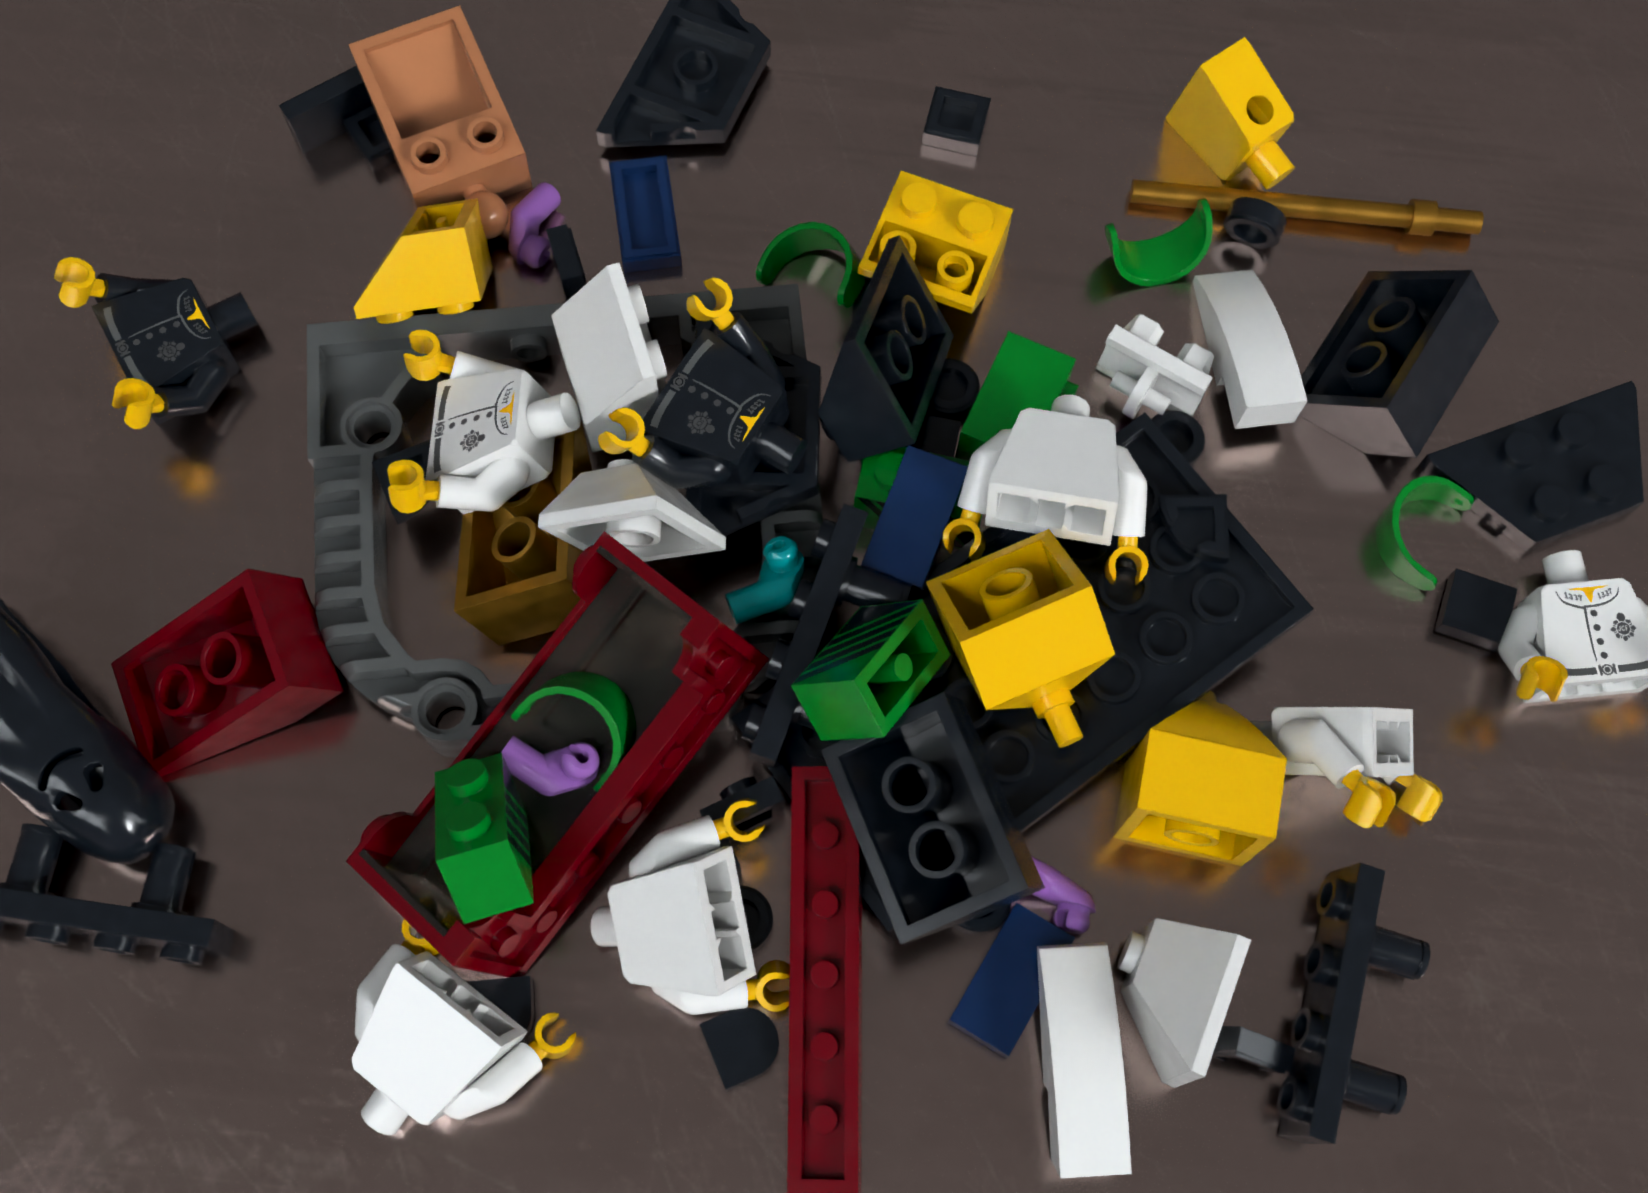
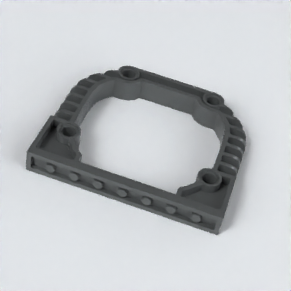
M798 284L731 289L733 296L732 306L729 309L731 313H741L761 339L772 343L773 347L780 353L795 354L807 360ZM711 291L643 296L649 316L647 326L651 339H657L659 346L681 344L684 358L695 342L696 319L690 316L687 311V298L696 295L707 309L713 311L716 306L715 296ZM564 303L472 310L449 315L439 313L413 315L404 321L389 324L378 323L376 318L307 324L308 461L314 469L315 607L319 630L329 655L347 681L361 695L384 711L412 722L433 751L444 757L456 758L514 683L493 685L481 669L464 660L447 658L415 660L397 641L388 607L386 496L372 462L414 446L413 438L407 426L424 403L437 392L438 382L443 381L442 372L436 378L428 381H419L408 372L403 357L404 353L415 356L427 355L420 354L411 348L409 334L412 331L427 330L432 332L440 342L441 352L456 357L457 351H461L488 360L514 358L523 362H535L544 359L547 355L562 354L551 315ZM380 432H389L387 438L382 442L373 445L366 444L373 435ZM819 479L818 495L759 521L762 551L765 544L775 537L785 536L793 539L804 557L805 570L802 578L812 582L815 581L822 562L821 558L811 555L823 523ZM763 555V558H762V565H763V562H764V560H765L764 555ZM793 600L783 608L739 623L733 630L767 656L769 660L712 733H718L732 727L735 723L731 718L744 709V693L759 688L771 679L766 677L765 674L778 639L791 643L800 620L788 615ZM683 642L670 651L663 665L658 670L602 675L622 689L634 709L636 721L634 744L683 682L671 672L681 655ZM559 694L538 721L539 727L565 747L574 742H586L591 745L597 744V749L601 751L613 752V739L604 718L593 706L582 699L571 695ZM453 706L465 709L463 719L454 728L444 730L435 727L436 719L445 709ZM526 737L523 740L542 754L550 752L531 737Z

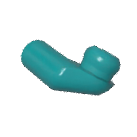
M779 536L766 543L762 551L765 560L757 582L725 594L729 611L736 625L783 608L794 599L805 566L803 554L798 550L797 543L793 539Z

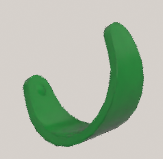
M1206 198L1197 201L1194 213L1183 224L1151 239L1123 241L1118 239L1113 223L1105 225V236L1115 266L1121 276L1130 283L1149 287L1171 283L1192 271L1206 255L1211 244L1213 232L1212 213Z
M818 222L800 223L787 228L777 235L765 249L756 269L757 282L769 285L787 262L805 252L822 249L840 251L846 257V270L838 290L837 301L839 306L845 308L851 307L859 296L866 276L858 274L861 258L844 235L836 228Z
M1422 476L1405 485L1386 507L1379 518L1376 528V544L1385 565L1396 577L1417 589L1432 591L1438 582L1437 578L1412 558L1402 540L1399 527L1401 506L1409 501L1422 499L1434 500L1451 508L1467 511L1471 509L1474 498L1466 490L1448 479L1438 476Z
M592 672L562 674L545 682L516 708L510 718L517 722L524 714L529 712L531 706L538 699L554 694L571 695L593 706L604 718L613 739V755L610 766L600 776L599 782L593 788L595 792H598L633 747L636 733L634 709L622 689L605 676Z

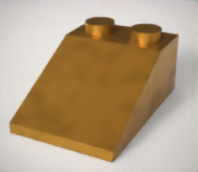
M582 421L577 430L555 437L552 471L546 479L518 491L495 511H474L462 516L454 612L499 646L557 630L580 600L572 590L574 564L583 551L538 528L539 514L580 473L592 471Z

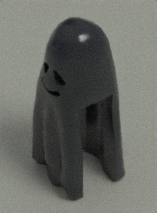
M0 598V783L31 814L82 852L108 863L132 864L148 857L153 853L157 843H162L172 829L175 803L169 787L125 732L98 711L68 670L12 613L5 601Z

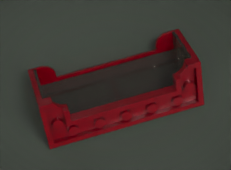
M605 531L594 545L589 546L579 555L574 564L572 590L580 600L449 766L450 768L462 760L481 759L501 753L513 735L542 754L567 747L574 742H586L597 750L600 761L598 774L590 784L583 788L555 796H544L512 776L527 813L534 904L467 924L463 923L435 861V786L413 814L399 811L374 819L365 828L359 845L346 860L453 967L508 978L524 976L769 660L767 656ZM592 672L605 676L622 689L634 709L636 733L633 747L598 792H595L593 788L599 782L600 776L610 766L613 755V739L604 718L593 706L571 695L554 694L538 699L531 706L529 712L524 714L517 722L510 718L516 708L545 682L562 674Z

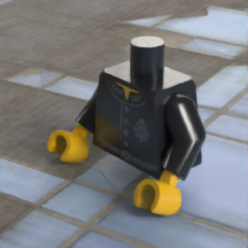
M68 257L59 261L54 274V279L62 283L58 296L66 306L71 308L81 307L87 303L90 296L94 297L98 303L91 307L127 378L119 381L115 386L112 406L117 409L126 407L124 422L133 429L146 427L151 417L157 425H160L173 417L197 415L207 412L227 385L229 379L237 375L240 369L226 339L258 325L241 292L208 307L194 282L189 278L177 280L148 279L100 273L95 278L93 267L88 262L75 257Z
M709 278L703 282L706 288L715 296L716 306L714 310L707 309L696 295L687 298L686 306L690 316L696 320L703 322L712 320L716 325L714 333L706 328L702 330L643 419L636 411L629 408H619L608 414L612 421L621 424L625 429V441L620 440L616 435L608 431L598 436L599 445L606 453L621 454L627 450L633 453L632 460L634 463L676 489L719 487L725 482L735 486H742L748 481L761 460L789 475L801 462L808 445L807 439L783 427L789 415L785 391L786 380L768 347L741 313H731L729 311L732 306L733 296L728 284L719 278Z

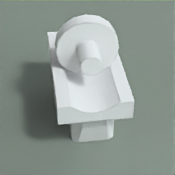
M1142 314L1136 315L1124 328L1117 324L1114 326L1107 337L1105 349L1095 369L1112 378L1110 387L1129 397L1122 413L1132 419L1136 416L1142 405L1161 415L1168 409L1170 411H1181L1193 416L1213 379L1208 374L1214 355L1196 343H1185L1177 357L1160 349L1157 345L1164 331L1159 323Z

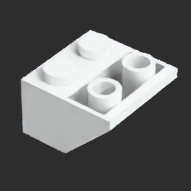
M620 263L607 265L551 315L592 453L603 450L599 445L598 436L605 431L616 435L620 440H626V431L623 426L612 421L608 414L619 408H629L636 411L643 419L665 387V378H667L660 346L657 339H651L647 326L649 316L639 284L627 287Z

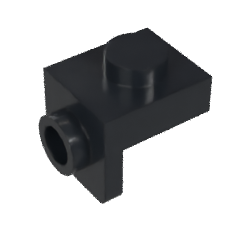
M754 776L741 779L720 792L719 795L722 800L699 810L701 817L709 815L713 821L724 817L727 809L735 801L743 798L754 799L757 801L756 804L747 808H739L733 815V822L736 828L744 832H749L756 827L785 815L784 798L773 776L757 782ZM727 837L719 840L720 847L731 846L729 840L733 838ZM734 853L737 875L740 878L742 877L741 867Z

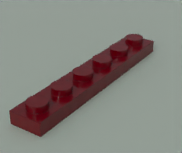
M828 766L792 767L787 1193H861L862 849Z

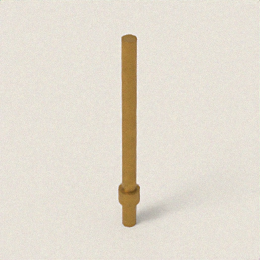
M1136 179L1132 180L1130 190V203L1195 209L1197 201L1206 198L1211 210L1228 212L1231 203L1235 199L1251 197L1274 205L1281 210L1285 217L1404 228L1406 234L1431 236L1434 231L1478 235L1482 229L1484 219L1482 211L1438 207L1437 201L1411 199L1408 204Z

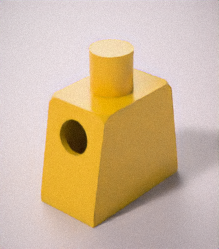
M1244 37L1198 67L1165 119L1219 179L1227 181L1249 167L1263 187L1268 190L1295 169V166L1277 144L1278 140L1294 122V113L1252 45Z

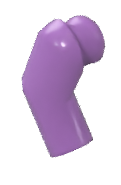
M539 183L510 213L508 251L519 265L527 263L531 268H540L545 265L551 253L548 251L550 248L549 241L544 237L538 236L539 227L560 205L561 197L556 188L549 183Z
M513 735L501 752L510 774L544 796H555L586 787L596 778L599 771L600 761L598 752L591 744L586 742H574L567 747L542 754Z
M1031 856L1045 886L1044 889L1032 895L1057 906L1053 916L1055 926L1065 932L1074 934L1086 932L1090 926V914L1096 913L1091 893L1055 867Z

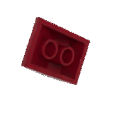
M249 568L111 663L137 748L161 777L295 723L343 692L332 658L322 639L317 617L303 579Z

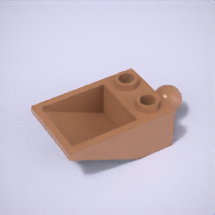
M457 6L348 44L416 210L422 206L478 198L480 217L486 239H492L500 235L505 230L509 219L507 206L501 198L532 187L524 148L461 7Z

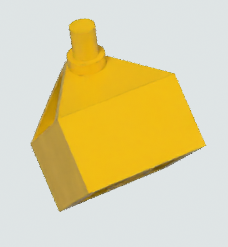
M1050 529L926 582L950 645L986 710L1033 708L1038 719H1046L1059 748L1071 745L1084 737L1070 708L1075 702L1070 690L1112 658L1115 652L1092 585Z
M1210 690L1199 700L1187 705L1150 728L1125 763L1113 838L1243 866L1276 839L1287 758L1255 725L1239 712L1226 704L1218 703L1216 695Z

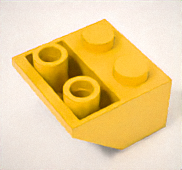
M901 170L859 264L858 274L872 278L888 239L900 235L934 300L972 314L986 295L1005 249L1013 209Z
M478 198L418 207L354 306L356 319L376 317V321L381 324L396 323L411 318L414 315L413 311L437 307L439 314H457L472 309L474 302L481 301L493 266L481 222Z

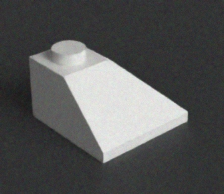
M629 459L614 460L609 462L608 467L605 469L580 473L539 514L538 528L582 551L594 545L604 531L644 562L726 550V537L676 488L669 486Z
M1155 918L1143 928L1141 934L1135 931H1131L1117 967V969L1127 973L1121 988V994L1162 1083L1176 1088L1206 1076L1251 939L1234 933Z

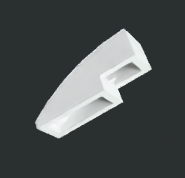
M1252 269L1196 275L1193 279V286L1208 351L1214 355L1212 368L1217 386L1225 385L1234 428L1241 429L1295 422L1308 400L1287 333L1264 285Z
M1105 942L1037 946L1043 1083L1048 1090L1051 1161L1060 1178L1132 1174L1125 1075L1108 945Z

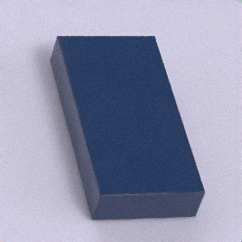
M667 155L609 162L624 273L682 266Z
M908 445L861 566L912 584V588L923 591L943 541V531L950 523L957 505L968 467Z
M1016 902L949 1018L948 1023L1007 1059L1039 1004L1037 946L1072 944L1075 937Z

